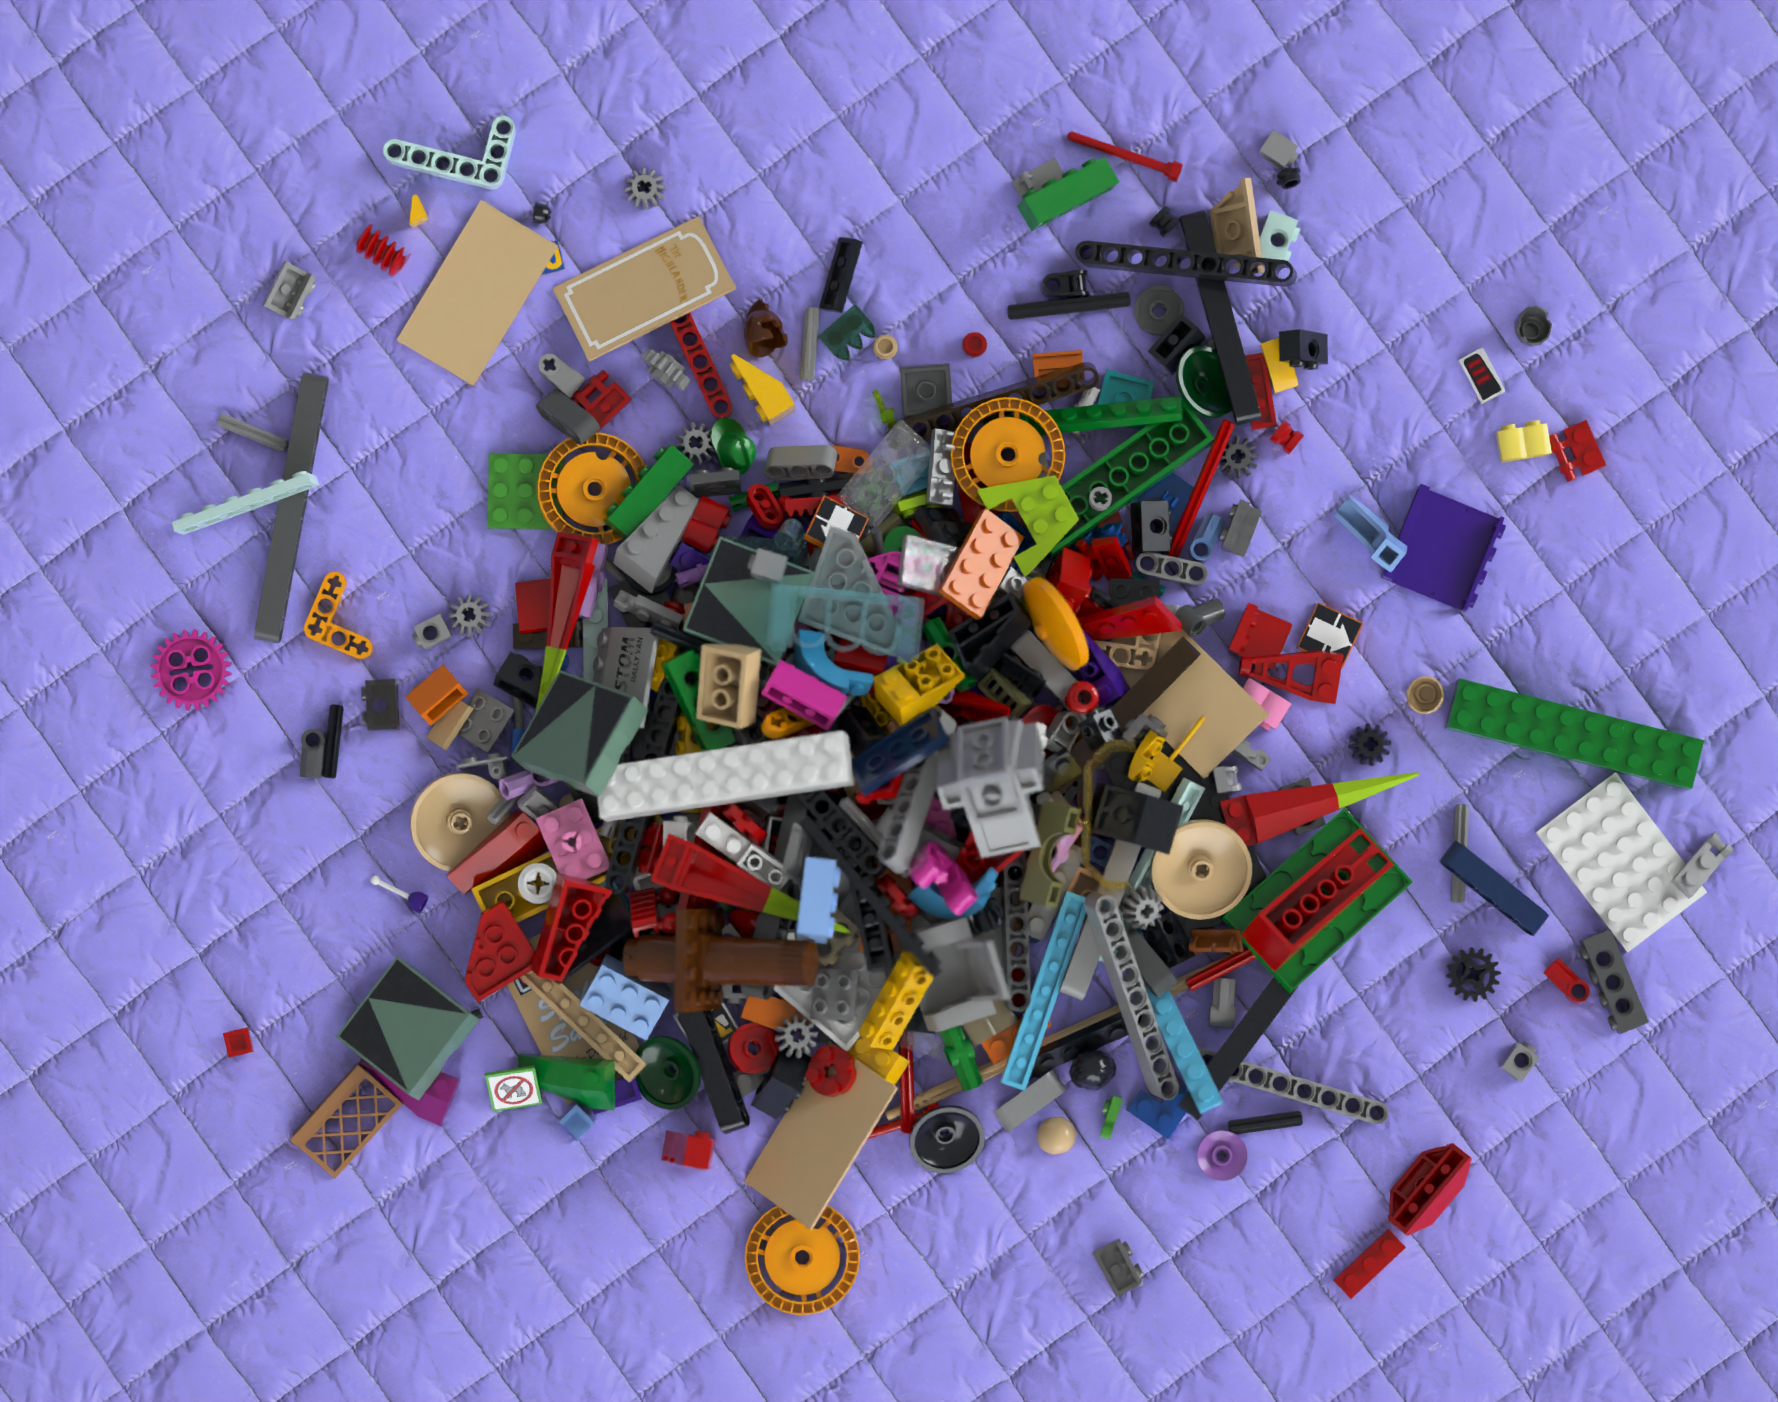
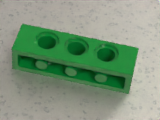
M685 650L661 662L660 665L701 751L721 749L736 741L733 736L735 729L734 727L715 723L714 729L710 731L706 726L707 721L696 719L697 705L695 700L699 690L701 657L697 652L694 653L693 650ZM689 671L694 676V681L691 685L685 682V675Z

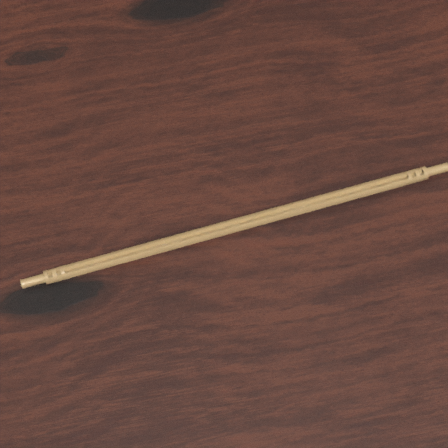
M1233 954L1176 978L1178 983L1169 989L1172 997L1188 990L1185 983L1187 978ZM1119 1005L1043 1038L1040 1048L1121 1012ZM1009 1055L995 1064L989 1062L978 1067L982 1080L985 1081L1003 1073ZM953 1078L915 1095V1112L927 1107V1105L961 1092L962 1088L958 1078ZM900 1105L885 1112L888 1121L901 1116Z

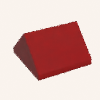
M841 637L835 654L834 665L848 671L873 674V677L886 671L889 655ZM874 681L868 693L875 694Z

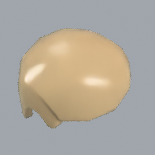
M1430 676L1416 678L1411 682L1406 691L1407 704L1417 713H1433L1441 707L1444 701L1443 686L1437 679Z
M1062 1116L1051 1117L1044 1120L1038 1127L1036 1139L1044 1152L1052 1155L1068 1152L1076 1143L1077 1131L1074 1124L1067 1118Z

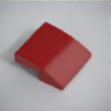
M551 579L515 583L520 634L548 630Z

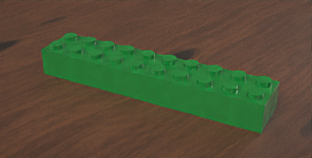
M1461 678L1456 681L1445 729L1685 790L1693 788L1704 743L1702 739Z

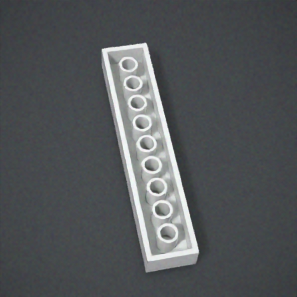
M844 731L618 764L603 793L598 797L600 818L608 822L854 785L849 738Z

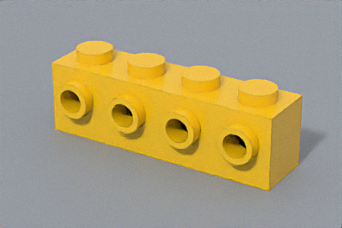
M902 952L858 1031L869 1047L894 1049L934 978L912 952Z

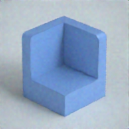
M576 1104L559 1121L577 1140L596 1122L579 1104Z

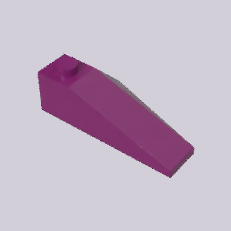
M362 1057L359 1061V1064L415 1115L436 1125H442L461 1082L460 1079L440 1072L420 1100H417L405 1093Z

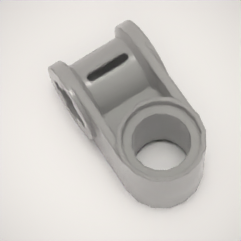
M545 354L539 360L540 374L569 399L585 381L581 374L554 354ZM545 362H555L554 371L551 369L545 371Z
M1071 711L1057 713L1045 733L1048 741L1044 749L1047 748L1055 754L1063 747H1066L1070 752L1074 741L1081 731L1078 724L1083 721L1082 716ZM1068 716L1071 719V726L1069 728L1065 725Z

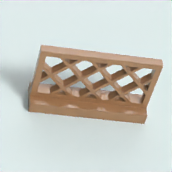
M357 1062L290 1136V1141L302 1149L335 1179L403 1103ZM365 1078L374 1085L373 1095H359V1085ZM377 1088H378L383 1094H377ZM356 1089V1096H350ZM388 1097L395 1103L389 1111L378 1112L377 1098ZM374 1098L375 1112L360 1113L359 1099ZM356 1099L357 1113L342 1114V1103L345 1100ZM339 1108V1114L332 1115ZM384 1115V1117L378 1122V1116ZM375 1116V1127L372 1130L361 1131L360 1117ZM357 1117L358 1131L343 1132L342 1118ZM330 1118H339L340 1132L325 1133V1122ZM322 1127V1133H316ZM361 1134H367L361 1141ZM343 1135H358L359 1144L355 1149H344ZM340 1136L341 1150H326L325 1137ZM312 1137H322L323 1151H311L305 1144ZM341 1153L342 1163L334 1171L326 1163V1154ZM344 1153H350L344 1160ZM322 1154H323V1159H324V1161H323L321 1158H319L317 1155H322Z

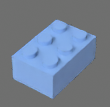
M806 857L796 940H813L815 943L827 944V937L833 938L835 918H830V912H836L838 893H833V887H839L841 869L836 868V860Z
M606 954L584 992L579 1006L647 1040L669 1002L671 991L669 986L663 983L642 982L638 977L627 976L624 971L623 962Z

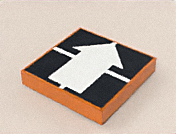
M824 495L803 539L823 549L830 526L833 525L856 534L859 540L869 518Z
M1318 602L1297 645V649L1302 651L1321 650L1343 653V668L1363 623Z

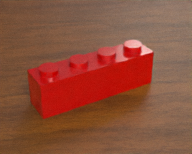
M557 873L531 970L538 977L563 981L578 954L577 950L582 941L586 940L589 934L588 930L595 918H598L602 911L603 903L606 898H609L613 890L581 878Z

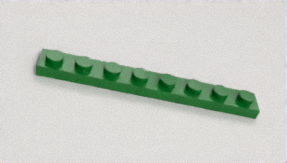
M1181 396L1044 410L1056 422L1061 433L1183 420ZM1008 414L1004 417H1014V414ZM1019 414V419L1032 425L1040 435H1046L1038 423L1023 414ZM992 420L983 422V426Z

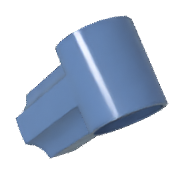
M1206 513L1188 550V557L1191 561L1203 564L1209 559L1226 521L1214 514ZM1197 545L1205 547L1207 554L1203 557L1197 556L1194 553V547Z

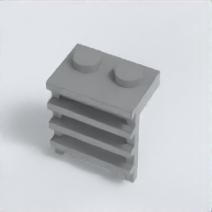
M793 823L781 874L787 876L788 880H793L792 883L798 884V887L802 888L806 857L832 859L806 829L797 823Z

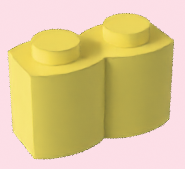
M1540 420L1526 422V427L1516 428L1515 424L1501 426V431L1495 433L1500 463L1550 455L1552 451L1547 424H1541Z

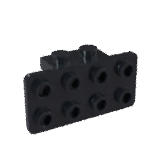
M612 893L609 898H606L601 907L602 911L598 918H595L588 930L589 934L586 940L582 941L577 950L578 954L562 982L632 930L631 914L621 895ZM553 980V981H554L555 983H557V984H561V983H562V982H560V981H555V980Z

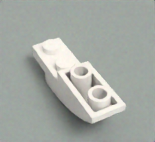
M709 812L695 831L696 835L734 860L742 869L780 891L788 881L787 876L781 874L783 863L760 845L757 846L748 836L731 824L728 825L713 813Z

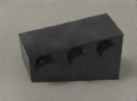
M1010 592L989 605L982 618L976 620L970 617L948 631L965 670L979 682L1033 622L1024 604Z

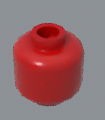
M1075 682L1066 689L1064 702L1071 712L1087 714L1097 707L1099 693L1096 687L1089 682Z

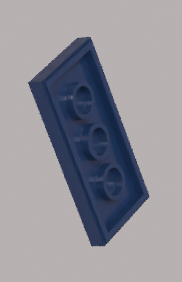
M933 707L929 708L851 759L853 775L865 797L950 742L936 710Z

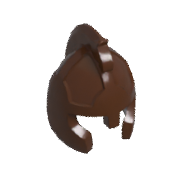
M762 299L757 300L747 313L744 338L748 351L752 356L765 357L770 355L776 348L785 347L788 343L787 334L782 330L780 318L769 310V305L764 303Z

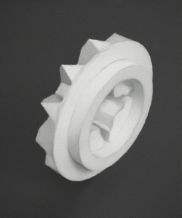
M534 863L527 866L521 872L518 879V888L521 895L532 903L548 902L551 899L557 874L551 867L542 863ZM538 872H540L541 880L549 883V885L540 888L539 895H537L535 886L527 884V882L536 880Z

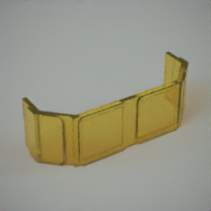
M1108 740L1093 754V759L1087 761V765L1084 766L1083 809L1085 811V818L1082 821L1081 862L1086 870H1090V875L1106 892H1122V890H1132L1130 882L1106 881L1090 864L1093 770L1113 752H1136V746L1132 742Z

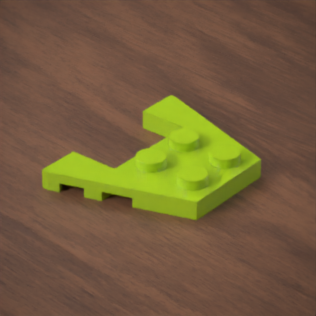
M1055 475L977 490L987 510H991L1012 499L1036 545L1013 557L1024 577L1029 575L1079 521L1076 512Z

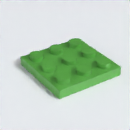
M489 453L488 529L553 530L545 521L540 511L536 491L538 474L548 454ZM564 458L559 462L554 473L560 474L564 467ZM552 479L551 488H556L557 480ZM551 494L553 503L563 518V510L558 502L557 495Z

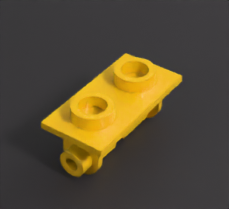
M662 638L658 639L651 681V689L658 692L662 680L666 678L660 663L681 651L679 649L680 646Z

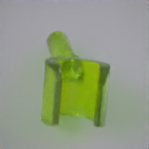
M873 391L881 421L883 423L895 421L893 408L885 409L879 391Z

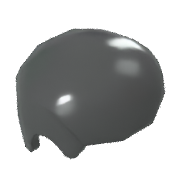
M1539 306L1527 307L1518 314L1514 322V331L1521 343L1531 347L1544 343L1550 336L1552 323L1548 318L1547 310Z

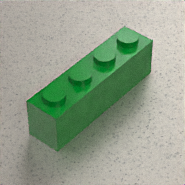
M1103 157L1097 161L1095 158H1092L1082 164V169L1076 171L1075 168H1072L1062 175V179L1056 181L1053 178L1042 185L1043 189L1037 192L1035 189H1032L1023 194V200L1017 205V208L1031 232L1111 191L1119 183V180L1106 158Z
M672 444L666 448L661 446L653 455V458L656 460L649 467L646 464L637 474L639 480L634 485L630 483L622 491L621 495L623 498L618 504L613 502L605 511L607 517L603 522L624 540L661 504L694 465Z

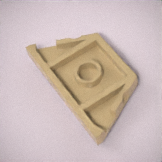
M1242 178L1239 181L1240 185L1234 191H1229L1222 201L1209 211L1216 253L1262 258L1251 178ZM1239 263L1232 264L1233 266L1241 268ZM1256 267L1254 273H1264V267Z

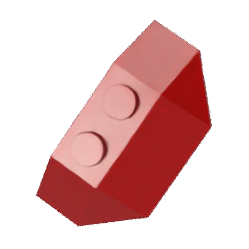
M1454 1143L1422 1151L1390 1190L1388 1221L1407 1236L1431 1226L1465 1186L1472 1158Z

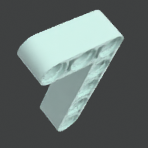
M497 117L491 127L483 161L397 139L387 141L383 147V153L386 160L395 166L495 190L504 181L516 135V128L509 117ZM501 124L511 126L510 131L505 135L497 132ZM393 147L402 149L400 156L397 158L389 156V151ZM500 147L504 149V155L498 159L491 156L492 150ZM417 153L426 155L425 161L421 164L413 162V157ZM442 159L450 161L449 167L445 170L437 168V163ZM466 165L474 167V171L470 176H463L461 174L462 168ZM490 171L498 173V178L494 182H487L485 180L486 174Z

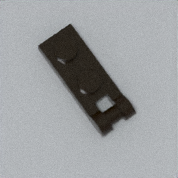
M576 622L568 648H583V640H581L583 622ZM519 623L513 624V649H546L547 631L520 634Z

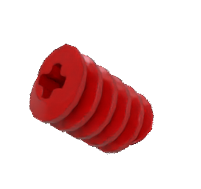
M370 224L359 236L356 242V252L361 254L365 251V259L368 260L373 257L372 263L375 266L381 263L380 269L382 271L389 269V275L393 277L402 270L411 253L403 256L404 247L396 251L397 242L394 241L388 245L389 236L386 235L384 238L379 239L381 231L377 230L372 234L373 225Z

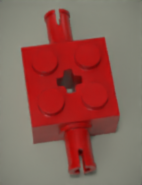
M1063 547L1045 575V580L1061 594L1076 616L1082 600H1087L1091 592V586L1089 585L1093 571L1090 568L1091 557L1078 553L1073 547Z

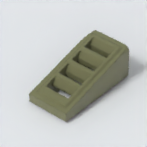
M992 668L976 685L987 698L1009 706L1010 715H1013L1015 720L1032 704L1026 695L995 668ZM995 679L997 683L990 689L988 685ZM1002 687L1004 690L998 696L996 692ZM1009 695L1011 698L1005 702L1004 699ZM1016 702L1018 705L1013 709L1012 706Z

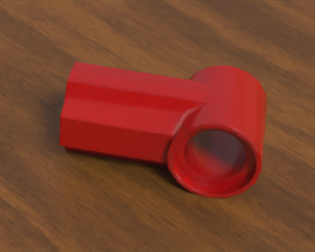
M1559 957L1543 972L1571 1003H1582L1589 997L1590 988L1588 984L1582 981ZM1574 985H1579L1583 988L1584 995L1581 999L1572 996L1571 989Z

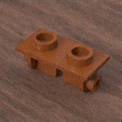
M1240 929L1191 930L1193 942L1189 943V950L1194 952V954H1199V952H1230L1231 954L1244 952Z

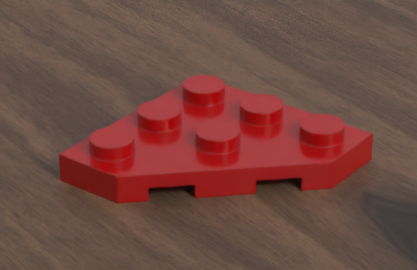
M503 899L481 912L464 982L477 1003L530 972L536 951Z

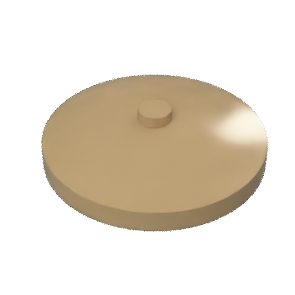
M468 772L448 773L427 784L413 803L409 821L412 840L421 855L432 865L450 872L510 816V811H508L498 824H492L486 818L488 812L503 797L500 791L487 779Z
M1192 820L1178 825L1169 855L1157 851L1154 852L1151 861V878L1156 893L1160 895L1161 901L1170 910L1186 918L1210 919L1225 914L1242 900L1251 882L1252 861L1244 841L1230 827L1212 820Z

